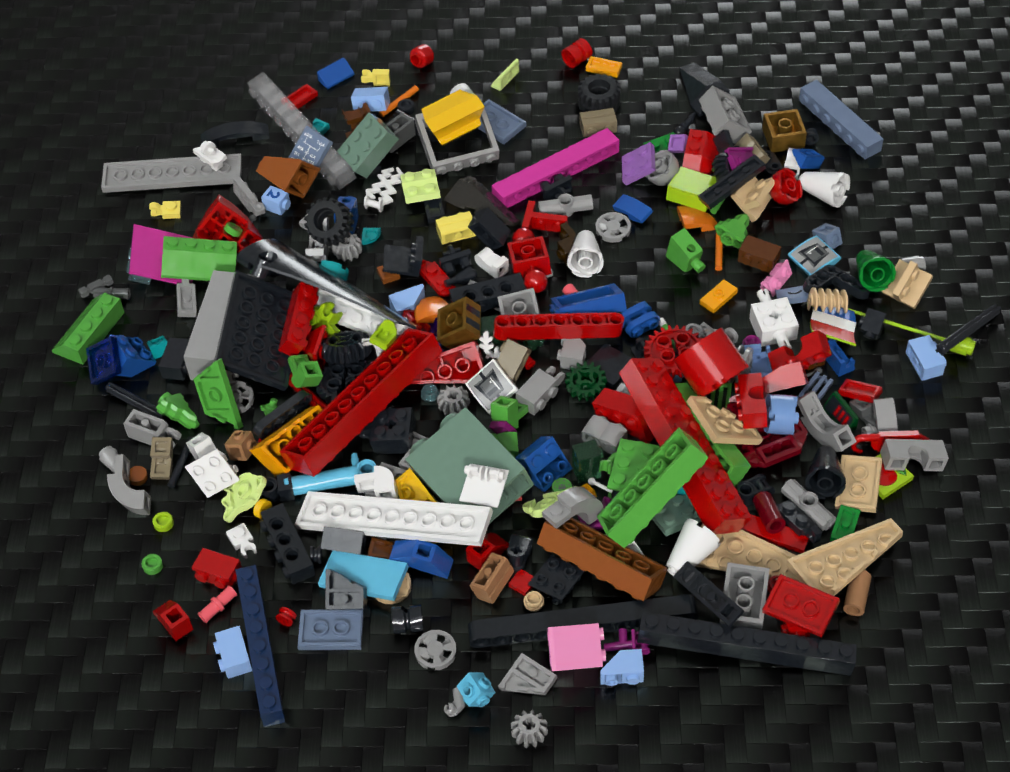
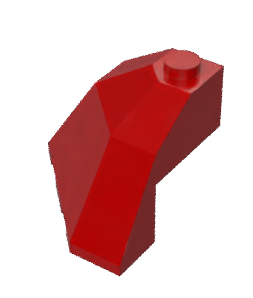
M220 194L206 211L192 237L195 239L237 242V253L248 245L263 239L250 219ZM227 222H232L242 228L243 232L240 237H233L224 230Z

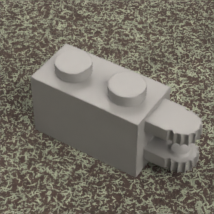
M550 366L545 372L538 369L516 392V400H518V403L528 405V412L535 415L539 410L544 409L550 398L556 396L558 386L565 378V373L561 371L553 377L556 371L555 367Z

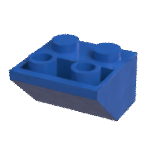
M110 334L99 351L117 376L133 377L156 364L152 353L147 350L143 341L138 337Z
M541 436L515 457L526 469L534 485L542 492L548 490L556 479L562 478L573 469L553 436Z

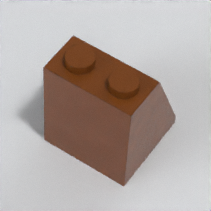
M264 156L256 172L283 191L304 198L321 168L301 159Z

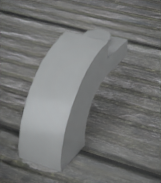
M124 454L116 455V460L113 463L115 474H107V482L112 495L129 511L140 515H150L151 496L145 490L131 489L129 484L130 460Z

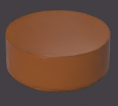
M134 466L130 468L129 483L131 485L140 486L147 481L148 474L144 467Z

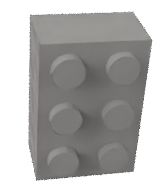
M711 86L699 99L702 106L701 109L706 114V120L711 125L712 133L715 136L723 130H729L731 139L736 144L746 133L750 134L752 132L736 97Z
M727 563L723 593L745 611L733 626L762 630L764 620L762 608L766 603L770 568ZM720 619V624H726Z

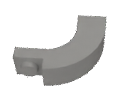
M325 217L323 221L324 231L329 230V217ZM309 235V246L305 249V256H308V259L315 262L328 260L329 246L319 243Z
M810 391L798 398L797 404L803 414L801 420L810 434L821 445L832 447L836 452H842L857 442L848 424H837L826 414L815 391Z
M572 487L558 494V500L542 511V516L556 529L576 514L590 525L597 520V516L604 507L601 501L586 488Z

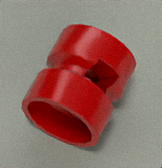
M580 38L573 42L572 45L564 48L561 51V56L568 67L575 68L592 56V48L585 39Z

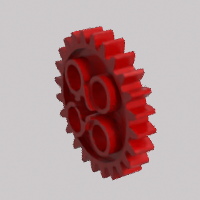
M668 325V330L661 327L660 333L655 330L654 336L649 335V340L645 341L644 358H660L673 379L675 375L682 378L681 371L673 361L675 359V352L679 356L702 340L703 337L699 338L698 332L693 334L692 328L686 331V326L679 329L678 325H676L672 329ZM671 340H674V343H675V351H674V348H672V341H671Z

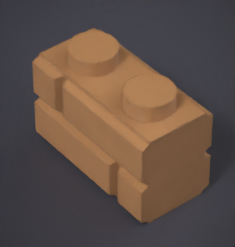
M490 553L486 559L487 561L484 562L469 586L479 600L493 604L512 576L514 569L506 557Z

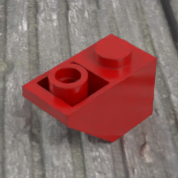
M495 533L485 534L482 546L469 545L466 548L467 562L480 570L490 553L501 555L508 548L509 543Z
M169 600L153 611V614L175 641L193 630L189 616L177 602Z

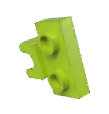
M325 302L321 304L320 308L319 306L313 308L315 315L310 321V325H312L313 330L326 325L328 335L339 333L340 330L335 324H338L343 313H334L333 308L335 304Z

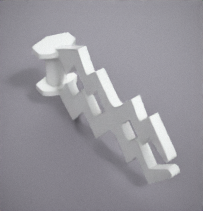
M393 167L381 170L382 174H378L381 182L374 183L372 188L366 189V196L364 197V207L366 209L370 206L382 212L384 205L393 202L389 195L396 194L397 191L392 185L401 183L400 175L404 174L398 167L396 168L398 174L395 175L390 174L394 171ZM385 187L387 190L381 191L380 188ZM379 193L382 197L378 198L379 201H375L376 197L373 194Z

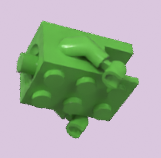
M620 438L617 452L612 453L607 460L600 461L599 472L606 471L610 474L607 489L621 491L660 446L643 441ZM609 493L608 497L612 499V495Z

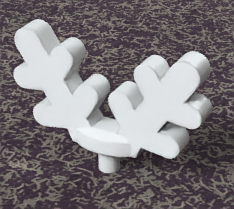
M485 331L483 336L479 338L484 343H480L479 347L484 349V352L487 354L486 359H489V357L498 359L501 353L499 352V347L496 346L494 352L490 350L494 347L493 343H489L493 340V337H489V332Z

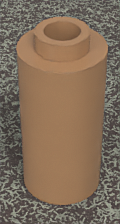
M867 570L862 571L848 584L843 610L849 615L861 616L865 612L872 578Z

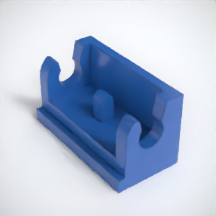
M828 340L832 355L827 357L826 361L838 377L854 371L855 360L852 357L849 359L836 343V340Z

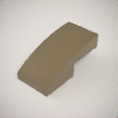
M152 437L150 478L169 480L172 475V437Z

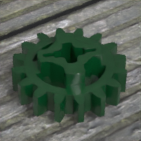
M584 361L582 366L576 363L577 368L571 367V373H566L567 379H565L567 391L571 392L572 397L577 395L579 401L582 397L586 401L589 400V397L595 400V395H599L606 388L607 377L605 371L601 370L600 365L595 367L594 362L587 365V362Z

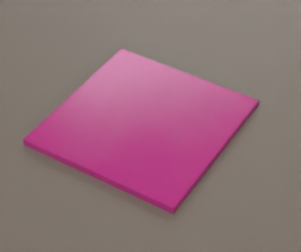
M134 224L129 274L174 284L181 283L182 279L161 278L164 236L192 237Z

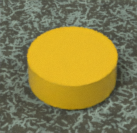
M265 498L258 500L254 506V516L262 519L260 512L271 508V501Z

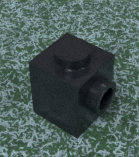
M870 308L867 309L866 315L861 316L858 325L861 327L860 330L864 337L869 339L880 338L887 318L886 313Z

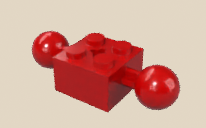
M519 228L514 232L512 242L507 243L513 274L521 273L526 289L534 288L535 293H540L547 286L548 280L546 275L552 274L543 236L535 237L530 229Z

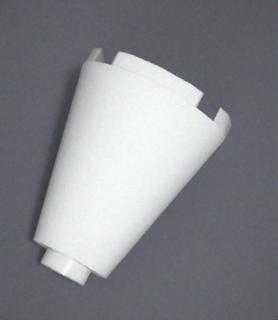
M804 172L799 177L804 191L832 207H840L847 198L844 195L846 190L849 191L850 176L844 172Z
M583 230L577 234L567 258V266L574 275L588 278L592 277V274H598L601 271L604 258L594 234L589 230Z
M689 518L685 521L666 563L667 571L672 576L687 561L694 567L697 566L721 545V543H718L720 541L719 538L706 526H703V528L697 526L698 521Z

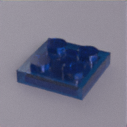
M110 336L86 348L91 384L97 385L121 374L117 337Z

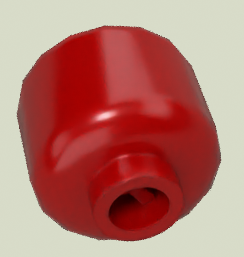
M426 44L418 45L410 52V61L417 68H424L434 60L433 50Z

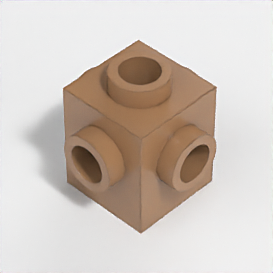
M235 430L224 445L230 460L247 461L252 455L249 450L257 445L252 431Z

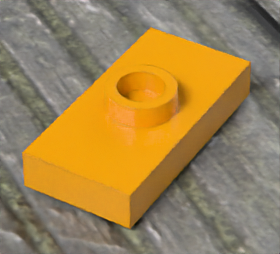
M590 56L586 65L587 72L601 75L606 74L618 78L622 69V62Z
M723 279L700 299L699 304L714 314L738 293V288Z

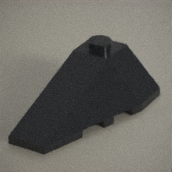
M693 62L680 67V74L686 87L690 107L699 117L705 115L701 109L702 106L699 99L711 86L729 94L730 90L720 79Z

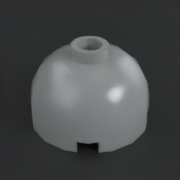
M660 150L655 153V171L645 177L655 185H668L680 169L679 162L668 150Z

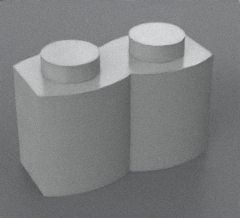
M593 415L581 432L584 442L594 447H599L609 454L617 452L620 438H628L627 429L622 424L609 422L604 416Z

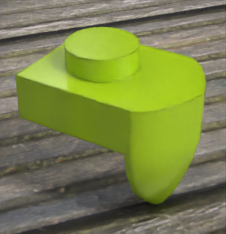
M388 319L384 320L380 327L371 335L369 342L386 351L396 339L397 329L394 322Z

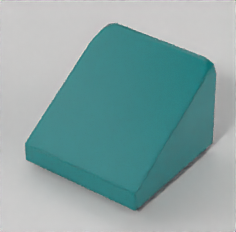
M164 336L146 342L154 359L163 356L168 342Z

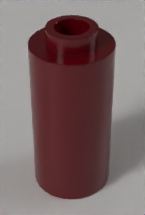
M763 491L756 494L753 498V504L767 532L775 534L782 531L786 522L771 493Z

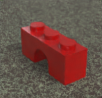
M816 330L801 337L802 349L796 356L793 350L786 346L767 353L772 371L786 365L785 361L797 358V362L802 361L805 370L814 363L825 361L827 357L832 355L826 334Z
M738 374V383H734L735 395L739 394V396H736L737 408L741 407V409H738V421L743 422V429L768 427L762 374Z

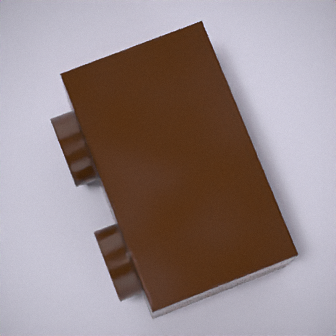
M747 235L739 249L738 262L770 273L780 259L781 246Z

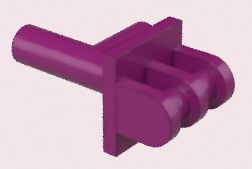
M621 628L619 629V642L604 643L605 652L642 649V655H647L650 653V648H648L649 644L637 643L638 631L635 632V629L631 630L632 640H627V629Z

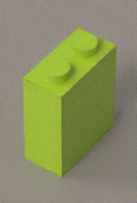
M680 167L678 173L675 174L668 184L666 200L706 212L708 207L699 200L698 196L715 184L717 179L701 172Z

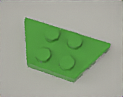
M219 358L193 380L204 414L214 417L222 423L229 422L234 425V429L239 430L243 427V423L222 358Z

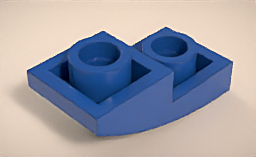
M625 194L613 205L615 211L627 214L630 220L643 223L653 212L644 203Z

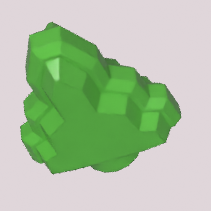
M745 213L739 214L734 219L728 218L725 221H719L715 225L716 233L720 236V240L724 245L734 246L737 249L741 247L748 235L746 228L749 225V216Z
M166 392L160 397L156 406L159 414L178 421L188 429H194L200 425L197 416L189 408L181 393L171 395L169 392Z

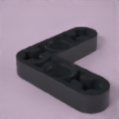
M833 265L822 267L806 278L803 285V290L808 294L812 287H815L818 291L819 288L825 289L831 284L846 290L847 293L858 299H867L870 291L861 285L859 279Z

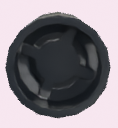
M421 604L409 605L408 609H405L404 606L392 607L394 634L406 633L409 629L411 632L424 631Z

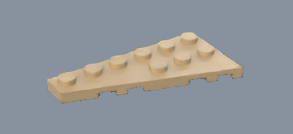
M890 518L787 559L786 565L801 583L835 596L902 538L903 530Z
M744 530L734 533L715 534L720 540L718 543H721V545L697 565V567L720 571L727 570L728 562L770 568L768 579L782 574L799 581L786 565L787 559L797 555Z

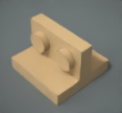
M754 177L731 194V198L745 214H748L751 222L759 218L771 200L769 192L773 188L775 181L772 177L759 181Z
M899 259L895 266L896 275L894 281L881 292L915 309L933 279V275L919 269L918 264L913 261L906 263Z

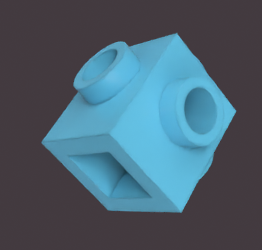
M469 672L456 686L463 696L464 702L469 707H483L490 702V698L496 693L491 686L490 680L486 678L483 672Z

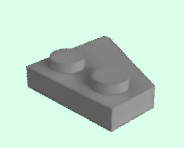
M521 653L498 685V688L502 691L546 695L558 677L550 670Z

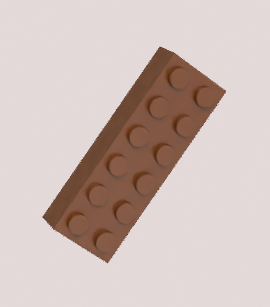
M570 518L557 529L548 521H545L537 544L542 546L545 551L559 555L562 560L574 563L579 569L594 574L599 580L613 584L616 589L626 591L637 600L644 601L660 590L668 569L627 546L623 548L610 537L574 518Z

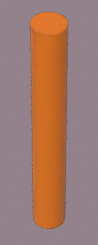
M414 85L391 102L386 111H379V115L381 117L387 115L398 106L401 100L410 98L419 91V88Z
M716 233L715 270L721 271L723 243L720 240V236Z

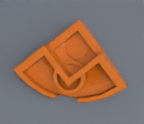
M677 206L679 219L682 221L685 229L700 227L701 232L715 230L714 227L717 222L709 213L688 206Z
M438 296L422 299L415 308L416 322L434 323L435 318L438 317V309L448 305V303Z

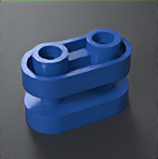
M646 301L640 302L620 313L624 317L623 328H625V332L631 338L640 337L643 333L653 330L659 325L660 317L655 311H651L652 308Z

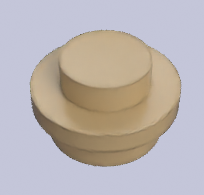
M537 591L527 593L523 600L525 608L533 612L539 611L544 606V597Z

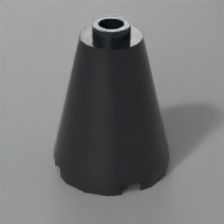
M822 446L817 449L805 477L807 491L815 493L819 499L831 496L836 498L843 493L846 487V478L836 451L829 446Z

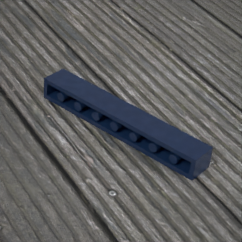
M253 565L235 569L260 716L264 727L285 723L257 567Z

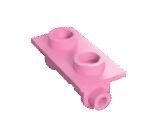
M788 259L783 263H777L769 273L770 276H767L761 282L760 288L763 291L764 289L770 291L772 297L776 294L775 290H779L792 275Z

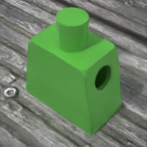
M685 228L671 236L666 257L684 272H688L693 268L697 273H700L706 267L700 260L703 252L702 248Z

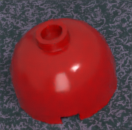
M789 168L779 170L771 176L775 184L769 194L778 204L788 205L802 197L801 181L796 180L794 177L796 173Z

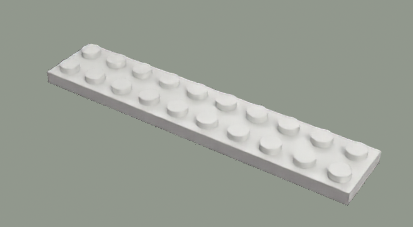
M308 491L294 525L297 529L323 531L324 526L364 532L366 536L482 546L493 510L491 507Z

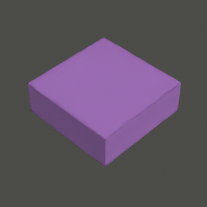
M686 134L670 135L668 151L670 153H685L688 136Z

